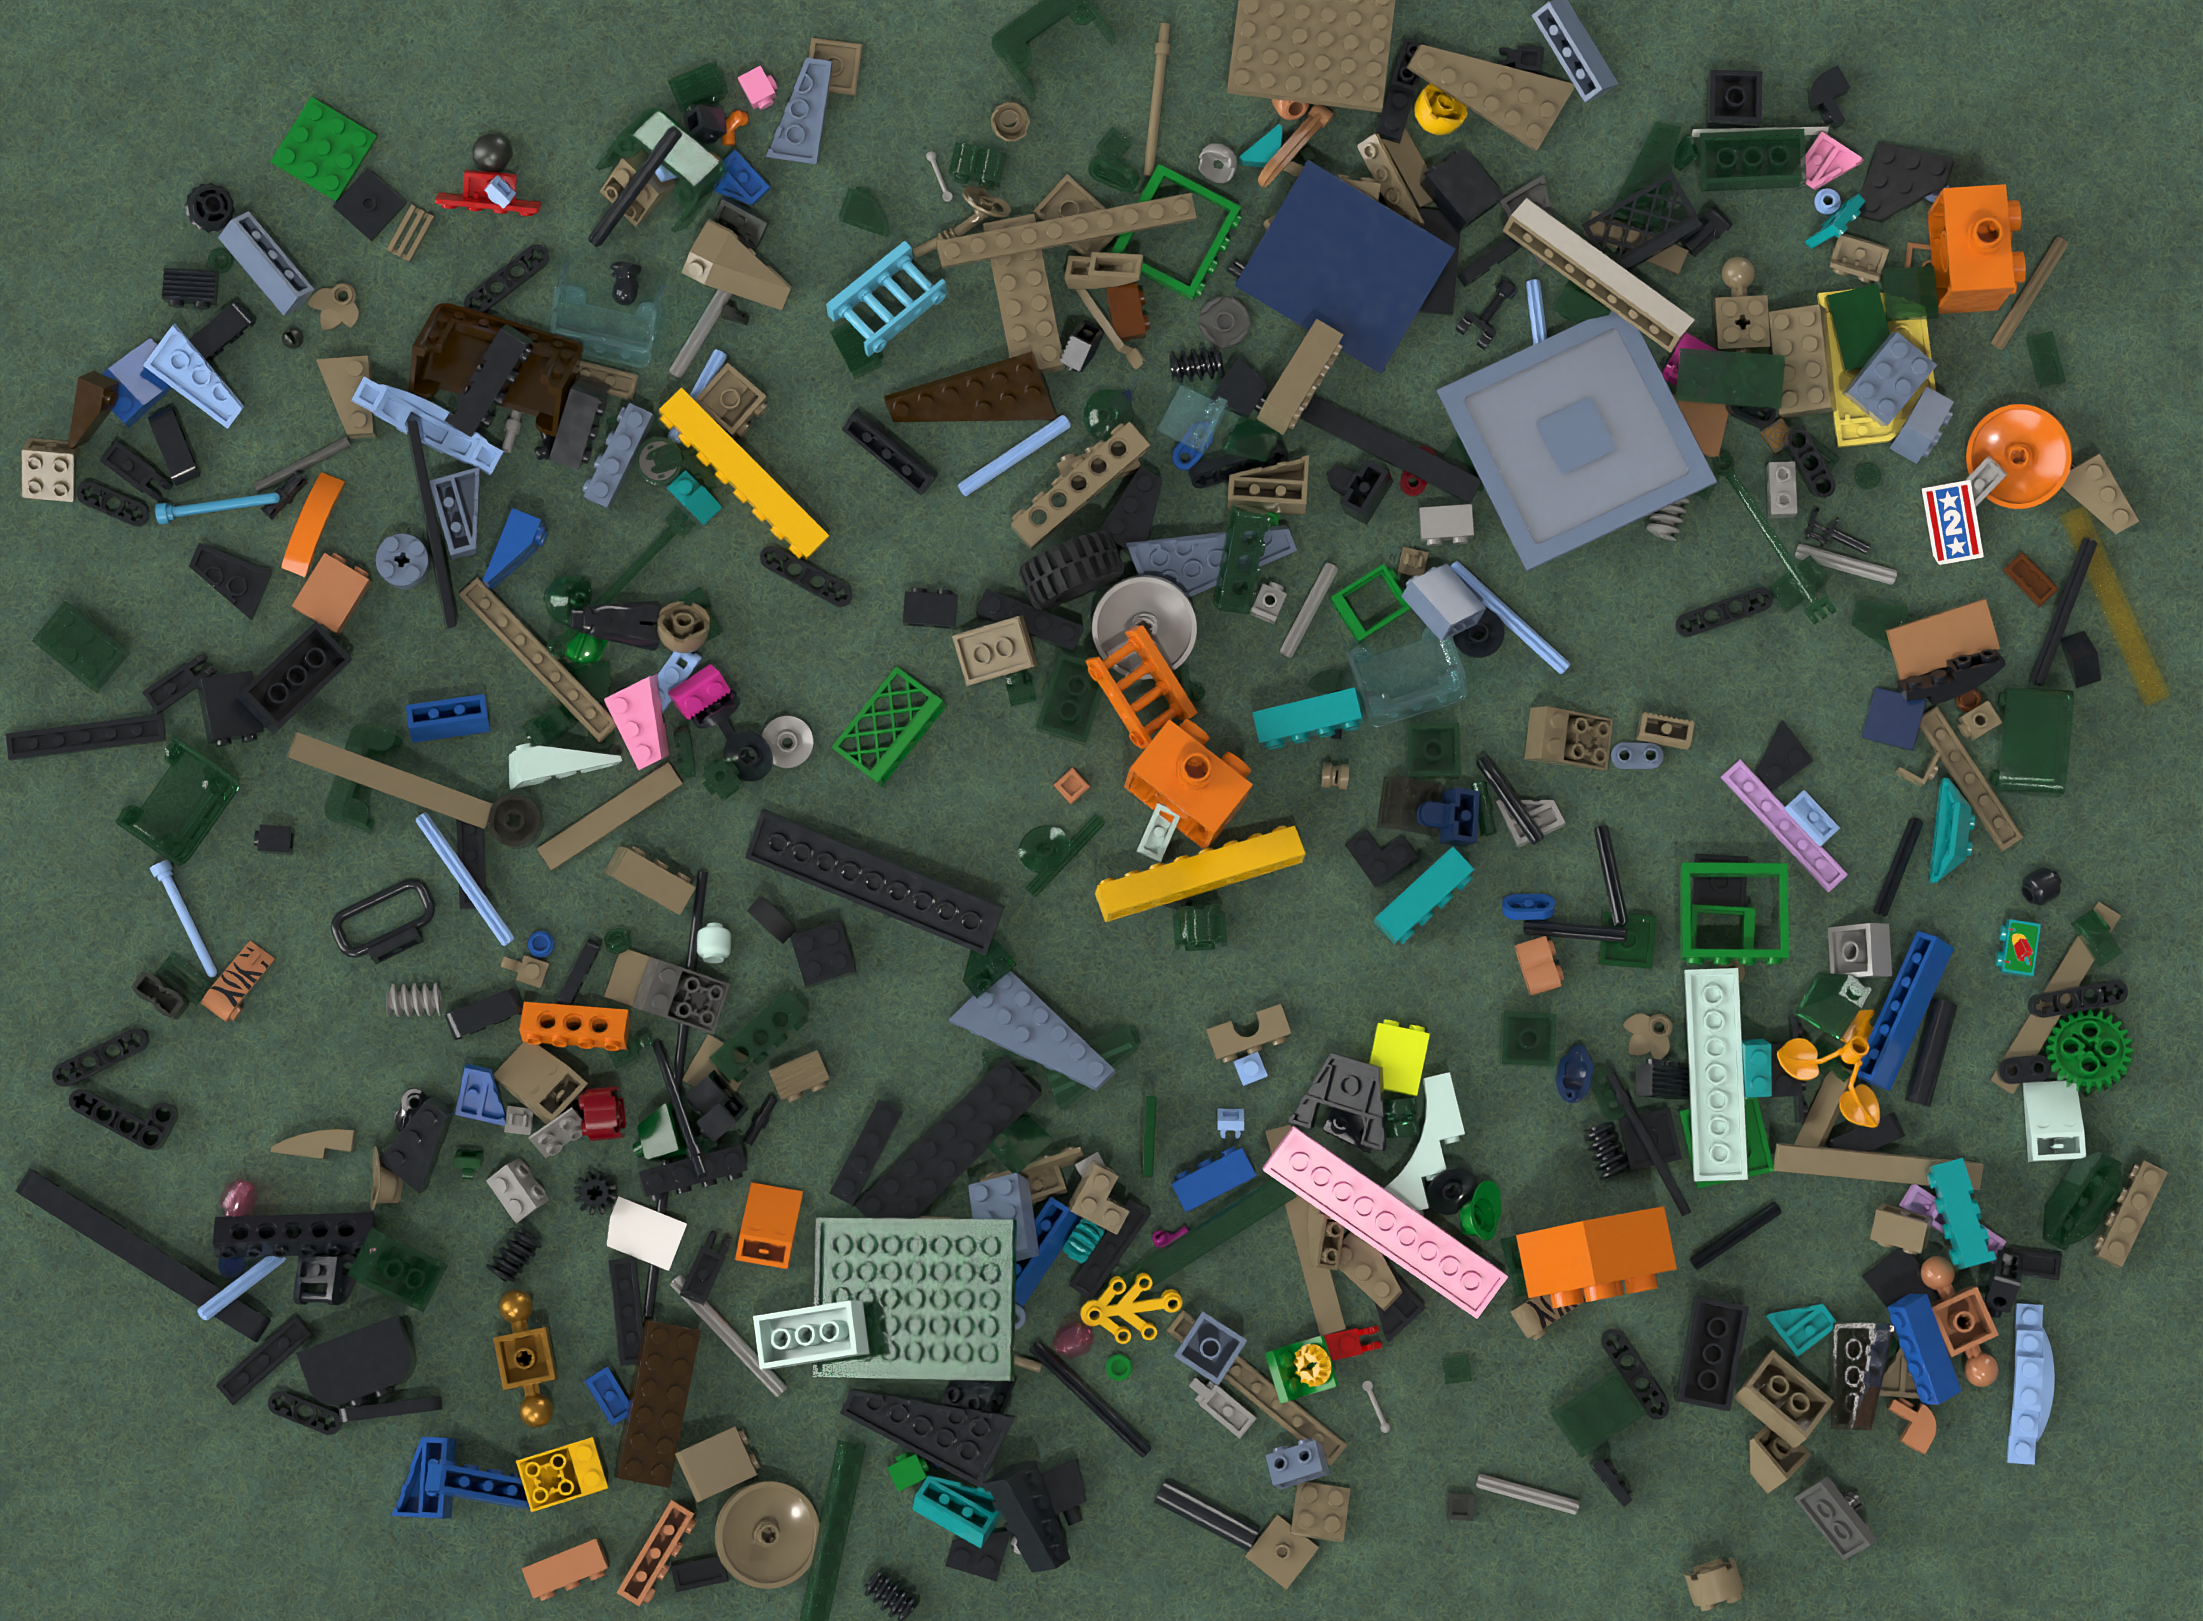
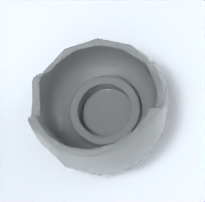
M1210 143L1203 148L1199 156L1200 163L1198 169L1207 179L1223 184L1231 180L1237 168V158L1229 147L1223 144ZM1214 161H1221L1224 165L1223 168H1214Z

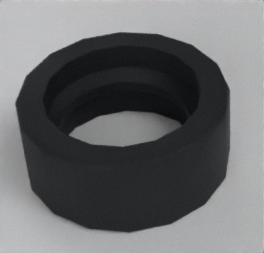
M762 896L747 910L756 921L782 944L797 930L787 918Z

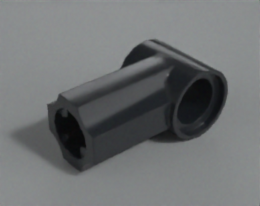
M1716 205L1700 219L1704 228L1680 241L1682 246L1689 250L1688 252L1693 257L1701 253L1715 239L1718 240L1726 230L1728 231L1733 226V223Z

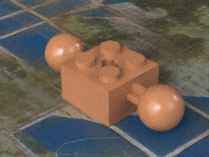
M1942 1256L1930 1257L1922 1265L1921 1278L1926 1286L1937 1290L1941 1298L1931 1303V1307L1949 1357L1965 1352L1968 1358L1964 1367L1967 1380L1978 1387L1989 1386L1998 1376V1364L1992 1356L1982 1353L1979 1344L1999 1334L1978 1287L1968 1286L1955 1292L1951 1284L1955 1277L1953 1264ZM1958 1317H1963L1964 1319L1961 1322V1326L1957 1325Z

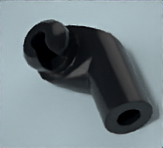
M540 432L543 446L535 448L536 457L538 460L545 458L548 460L555 437Z

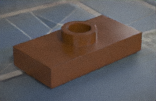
M2023 552L2002 570L2038 608L2059 589Z

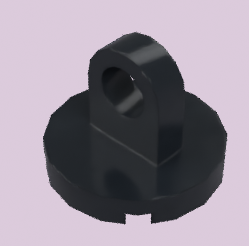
M730 689V694L726 693L721 699H717V702L708 705V708L704 707V711L700 710L699 714H695V717L691 716V720L697 728H708L718 724L728 740L736 733L728 717L739 707L740 698L734 690Z

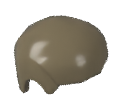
M1004 102L995 108L991 116V126L996 136L1003 141L1016 142L1027 135L1030 117L1025 107L1017 102ZM1015 122V124H1014L1013 126H1010V127L1007 126V125L1012 124V123Z

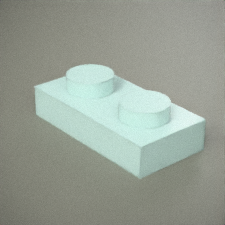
M1157 803L1137 852L1161 862L1180 816ZM1160 810L1175 816L1172 824L1159 815Z

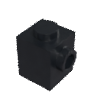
M698 104L683 115L687 139L700 141L703 144H713L727 133L724 111L722 109Z
M260 824L259 831H255L254 846H258L257 851L260 853L293 855L295 829L288 826Z

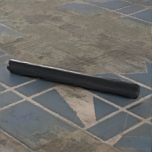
M672 126L667 129L589 235L588 241L593 246L598 247L603 244L682 137V132L677 127Z
M2084 537L2080 544L2029 679L2035 685L2043 686L2045 684L2097 546V542L2093 539Z
M1037 1341L1029 1349L1030 1353L1140 1457H1145L1151 1451V1447L1041 1342Z

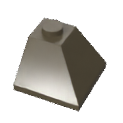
M1765 1425L1750 1440V1473L1768 1494L1787 1481L1811 1454L1802 1443L1794 1449Z

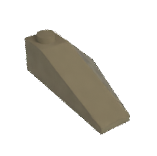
M708 219L691 248L681 273L704 285L783 310L792 286L770 266H765L755 256L756 253L751 248L747 249L737 239L738 236L732 230Z

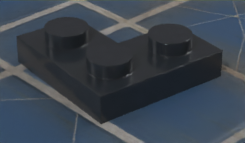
M1367 830L1345 844V847L1375 888L1418 858L1403 836L1382 851Z
M1596 1458L1589 1464L1621 1506L1625 1507L1632 1501L1629 1496L1632 1491L1623 1480L1618 1483V1479L1615 1476L1618 1471L1608 1459Z

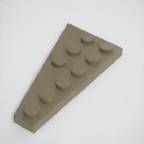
M1426 45L1418 47L1406 67L1535 151L1539 149L1575 88L1573 83Z

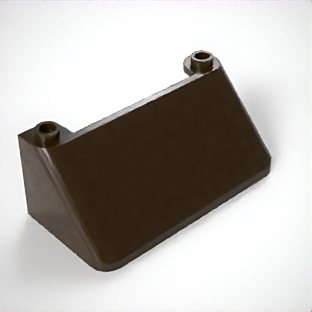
M451 303L438 304L433 309L412 346L408 392L425 399L435 396L439 389L457 394L463 393L468 385L471 386L473 384L470 382V378L480 364H484L485 361L482 358L498 331L508 324L534 341L530 346L533 350L530 357L525 363L521 362L517 369L520 371L517 380L513 385L509 383L505 392L508 393V396L501 407L537 417L535 422L536 429L543 434L556 437L570 388L575 383L580 367L583 345L571 338Z

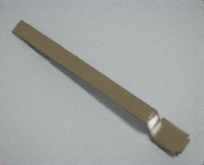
M1075 289L1119 352L1126 354L1130 364L1137 370L1144 364L1142 361H1146L1137 348L1133 349L1124 345L1086 289Z

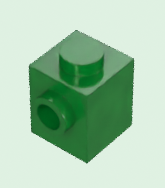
M909 1451L896 1457L897 1463L887 1467L898 1492L926 1479V1472L930 1471L925 1458H919L917 1454L911 1456Z

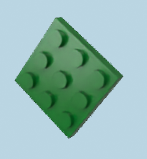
M310 97L270 162L337 202L378 136L315 98Z
M1744 1097L1748 1177L1774 1172L1758 1098ZM1691 1109L1679 1111V1117L1693 1172ZM1734 1180L1695 1182L1696 1189Z

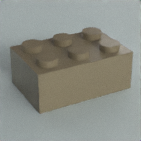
M1774 1350L1759 1361L1733 1396L1735 1400L1794 1449L1808 1438L1834 1402Z

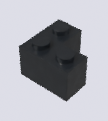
M715 1070L709 1073L685 1095L691 1108L702 1114L696 1122L699 1125L700 1132L713 1142L735 1125L749 1110Z

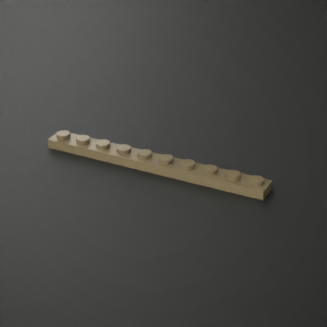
M1188 193L937 241L936 245L941 269L1194 221L1197 217L1192 194Z

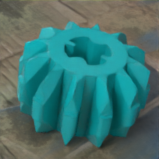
M1082 1218L1063 1246V1252L1074 1261L1076 1260L1079 1263L1085 1262L1103 1237L1105 1229Z

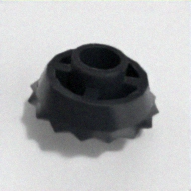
M213 183L200 184L199 187L193 188L192 192L187 195V202L185 203L186 215L190 218L191 224L196 225L198 230H205L208 233L211 231L219 232L233 219L235 211L234 201L230 197L229 192L225 191L222 186H216Z

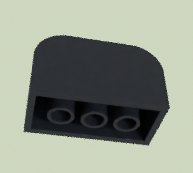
M397 1315L296 1353L309 1391L316 1400L326 1405L350 1404L351 1407H356L369 1402L368 1397L375 1394L376 1397H383L394 1393L393 1387L406 1382L412 1376L417 1363L416 1352L404 1318Z

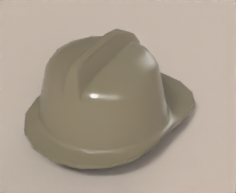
M374 1146L372 1156L373 1188L370 1201L371 1210L375 1208L376 1204L398 1203L403 1186V1180L379 1161L378 1149Z

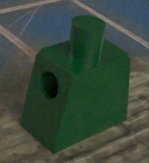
M663 1104L638 1124L637 1130L640 1140L632 1146L633 1152L637 1157L645 1156L650 1161L665 1162L687 1155V1145L672 1104Z

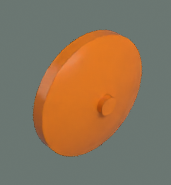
M2026 404L2004 406L1985 416L1973 430L1966 452L1969 475L1988 456L2008 473L1986 498L1997 505L2012 509L2031 508L2051 499L2065 484L2072 466V446L2062 424L2049 412Z

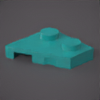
M1857 194L1844 202L1821 225L1823 228L1819 232L1805 240L1807 246L1813 249L1832 236L1836 238L1841 236L1848 229L1846 226L1847 222H1852L1861 213L1859 208L1865 202L1861 195Z
M1823 1304L1771 1313L1765 1316L1796 1357L1800 1356L1839 1326Z

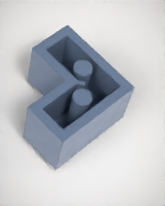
M1926 386L1889 449L1916 464L1922 456L1927 458L1933 446L1936 445L1942 435V432L1939 431L1940 426H1946L1953 415L1949 410L1954 401Z

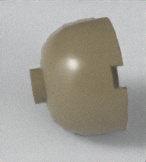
M679 601L668 604L659 613L657 623L658 636L664 646L671 651L677 653L696 651L705 643L708 637L709 615L705 609L694 603L692 606L684 605V602Z

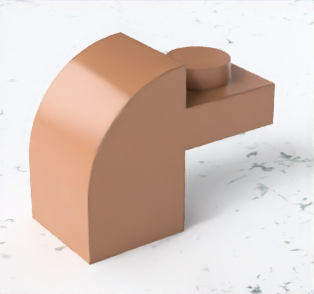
M1899 1398L1898 1401L1891 1399L1886 1409L1909 1422L1899 1441L1917 1452L1925 1454L1936 1434V1420L1933 1413L1924 1404H1919L1916 1411L1912 1410L1914 1405L1903 1398Z

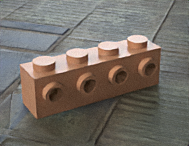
M676 1500L670 1501L618 1589L617 1594L638 1606H642L644 1602L649 1604L656 1592L652 1587L657 1579L661 1581L664 1579L670 1568L666 1565L671 1555L676 1558L684 1545L680 1542L685 1532L690 1534L696 1525L697 1520L694 1519L696 1512Z

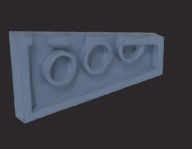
M806 58L794 86L793 94L785 108L784 116L774 135L772 145L766 154L767 158L818 165L833 68L832 61Z

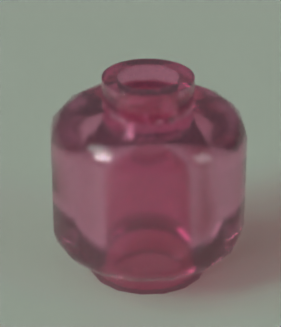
M242 1179L229 1182L219 1200L221 1208L225 1210L224 1215L227 1217L250 1216L258 1200V1194L255 1191L256 1187Z
M1074 1321L1057 1329L1056 1339L1053 1340V1344L1058 1354H1063L1067 1359L1071 1360L1090 1352L1092 1344H1094V1336L1087 1324Z

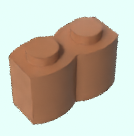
M1546 936L1514 946L1530 996L1561 987L1560 981L1564 980L1560 965L1555 966L1552 956L1556 955V950L1552 940L1547 941Z

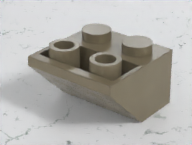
M638 148L623 157L600 190L612 204L648 155L641 148ZM654 173L624 216L637 227L666 199L676 185V182L673 179L661 182Z

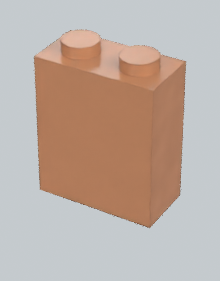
M324 553L292 607L340 636L372 582L367 578L369 573L357 566H355L354 570L345 565L347 560L336 553H333L332 556Z

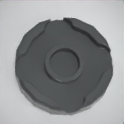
M1217 297L1209 301L1201 310L1199 330L1203 338L1212 346L1232 348L1240 344L1247 336L1250 328V315L1246 307L1237 299Z

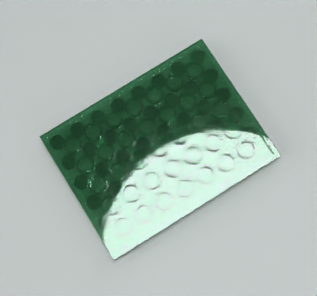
M816 1218L814 1306L844 1301H863L869 1354L813 1363V1377L1014 1381L1017 1220Z

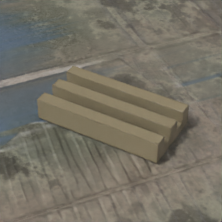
M411 204L387 251L410 263L435 217ZM416 213L417 216L415 220L413 221L399 249L396 250L395 247L397 243L399 242L402 234L404 233L413 214ZM422 218H425L426 221L408 254H404Z

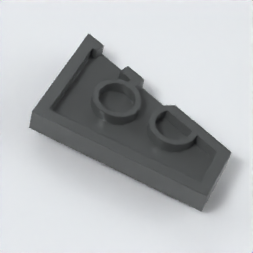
M1544 175L1499 201V205L1508 219L1526 198L1553 217ZM1529 251L1539 268L1547 265L1546 262Z

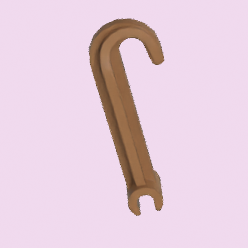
M1315 104L1307 115L1308 118L1263 168L1258 178V183L1262 188H1266L1321 127L1325 128L1334 116L1331 110L1324 105Z

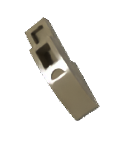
M1309 1203L1308 1236L1313 1267L1338 1270L1345 1227Z

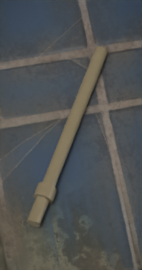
M1160 23L1158 43H1155L1154 50L1156 64L1143 176L1152 177L1155 167L1166 59L1170 55L1171 46L1168 44L1170 24Z

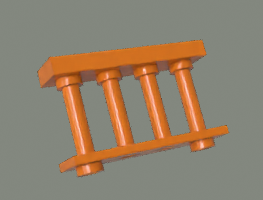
M1140 625L1127 630L1125 634L1128 637V643L1102 661L1100 657H1093L1085 662L1089 667L1088 672L1090 676L1098 681L1130 732L1129 737L1134 745L1143 749L1152 741L1149 736L1165 725L1169 719L1171 720L1174 717L1179 720L1190 719L1198 712L1145 627ZM1133 651L1137 652L1142 660V665L1115 683L1108 669ZM1147 673L1151 674L1156 682L1155 687L1129 705L1122 691ZM1159 696H1165L1170 704L1169 709L1143 727L1136 713Z

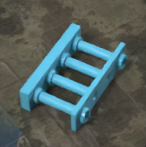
M903 241L826 304L828 316L834 322L840 318H846L867 339L864 342L865 354L868 357L874 352L882 351L889 340L932 305L941 303L947 294L946 282L943 279L933 285L911 263L913 259L912 247L906 241ZM899 270H905L925 291L915 301L892 279V276ZM879 286H885L906 307L897 316L894 317L872 295L873 291ZM859 302H866L886 325L874 333L853 311V307Z

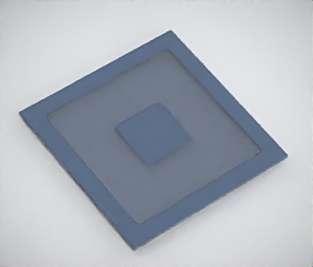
M1611 309L1436 390L1527 572L1717 483L1640 331Z

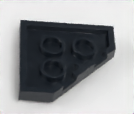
M1878 141L1861 196L1865 202L1859 208L1861 213L1858 217L1883 223L1897 212L1910 208L1935 191L1942 190L1948 185L1954 160Z

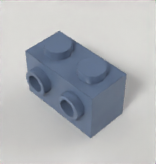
M1308 1438L1298 1441V1445L1291 1448L1281 1446L1273 1449V1453L1266 1455L1273 1486L1282 1490L1330 1475L1323 1444Z

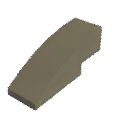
M1092 252L1091 257L1068 256L1064 279L1068 289H1098L1129 284L1140 280L1144 257L1137 254Z
M334 1129L304 1133L272 1146L271 1152L327 1159L328 1149L354 1152L357 1131Z

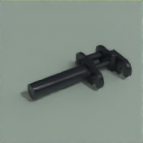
M1816 507L1808 524L1811 528L1804 533L1807 534V540L1811 537L1821 542L1820 546L1822 547L1824 543H1828L1826 538L1830 536L1832 539L1865 555L1867 554L1870 545L1835 529L1840 518L1836 517L1832 527L1828 529L1816 524L1815 518L1819 512V508ZM1814 527L1826 532L1824 537L1813 533Z

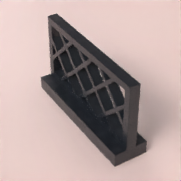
M1673 172L1582 224L1593 246L1603 254L1607 243L1621 246L1619 256L1613 261L1627 271L1632 270L1704 228ZM1670 180L1675 187L1673 200L1659 196L1661 185ZM1656 189L1655 195L1649 193ZM1678 194L1683 202L1676 201ZM1644 195L1654 198L1650 213L1636 209L1638 199ZM1657 199L1671 202L1668 217L1653 214ZM1634 202L1632 208L1627 207V205ZM1675 204L1685 206L1690 214L1689 217L1682 221L1671 219ZM1620 209L1631 211L1627 226L1613 222L1616 211ZM1635 212L1649 216L1645 230L1631 227ZM1611 215L1610 221L1604 220V218ZM1652 217L1666 220L1663 232L1659 234L1648 232ZM1597 222L1608 224L1605 238L1594 236L1590 226ZM1670 222L1676 223L1675 225L1669 227ZM1612 225L1626 229L1622 243L1608 240ZM1630 230L1644 234L1640 245L1636 247L1626 245ZM1647 235L1654 236L1646 241ZM1597 240L1603 242L1602 249ZM1624 248L1631 249L1623 254Z

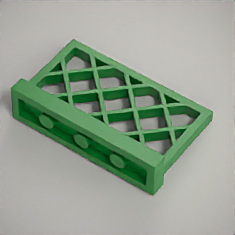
M896 666L831 748L882 788L947 706L938 696L932 694ZM897 675L906 680L907 690L892 692L891 683ZM910 684L914 686L916 689L911 690ZM923 693L928 697L923 706L912 708L911 694ZM907 695L908 708L894 710L893 697ZM889 697L890 711L876 712L875 703L877 700ZM909 713L910 722L907 726L896 728L895 715ZM891 715L892 729L878 730L877 717ZM864 718H873L874 731L860 733V721ZM893 733L894 742L891 746L880 748L878 735ZM875 736L876 749L862 751L860 737ZM856 738L858 751L846 753L840 748L846 739ZM876 754L877 763L871 771L863 766L862 755ZM858 756L859 762L855 760L853 757Z

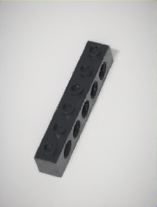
M374 1212L215 1217L213 1247L216 1258L223 1259L267 1256L283 1258L301 1255L304 1257H311L313 1255L338 1256L340 1254L365 1255L367 1253H375L377 1226Z

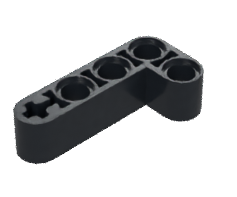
M84 1089L73 1091L69 1097V1105L75 1112L152 1151L162 1148L178 1119L177 1109L173 1105L164 1102L156 1104L145 1121ZM78 1097H85L87 1102L95 1106L93 1109L83 1105L80 1106L77 1099ZM108 1106L112 1111V1115L109 1120L103 1121L100 1117V1112L104 1107ZM163 1108H168L171 1112L170 1119L166 1122H162L159 1119V1112ZM128 1119H132L135 1123V1128L130 1133H126L123 1129V1124ZM155 1131L158 1135V1141L150 1146L146 1141V1137L149 1132Z

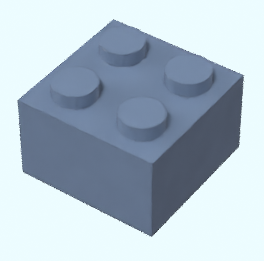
M1202 1311L1174 1357L1219 1385L1247 1340Z

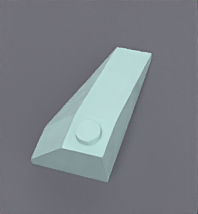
M531 743L516 746V751L509 755L510 790L544 783V781L551 779V776L554 775L560 779L574 775L578 770H581V773L614 766L619 764L622 759L618 755L546 746L531 747Z

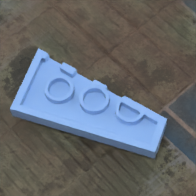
M174 323L143 366L228 429L242 411L244 405Z

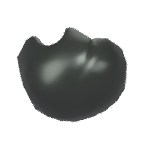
M497 133L480 136L472 148L473 162L482 171L497 172L503 170L513 157L511 142L505 136Z

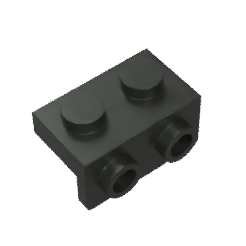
M726 197L721 200L712 220L732 230L738 236L737 239L747 249L751 248L753 251L758 248L770 223L768 219Z

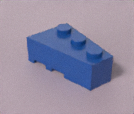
M421 1437L410 1466L411 1470L405 1484L402 1486L400 1491L402 1493L391 1516L442 1519L452 1517L453 1496L426 1492L425 1485L429 1465L439 1464V1460L455 1462L456 1438Z

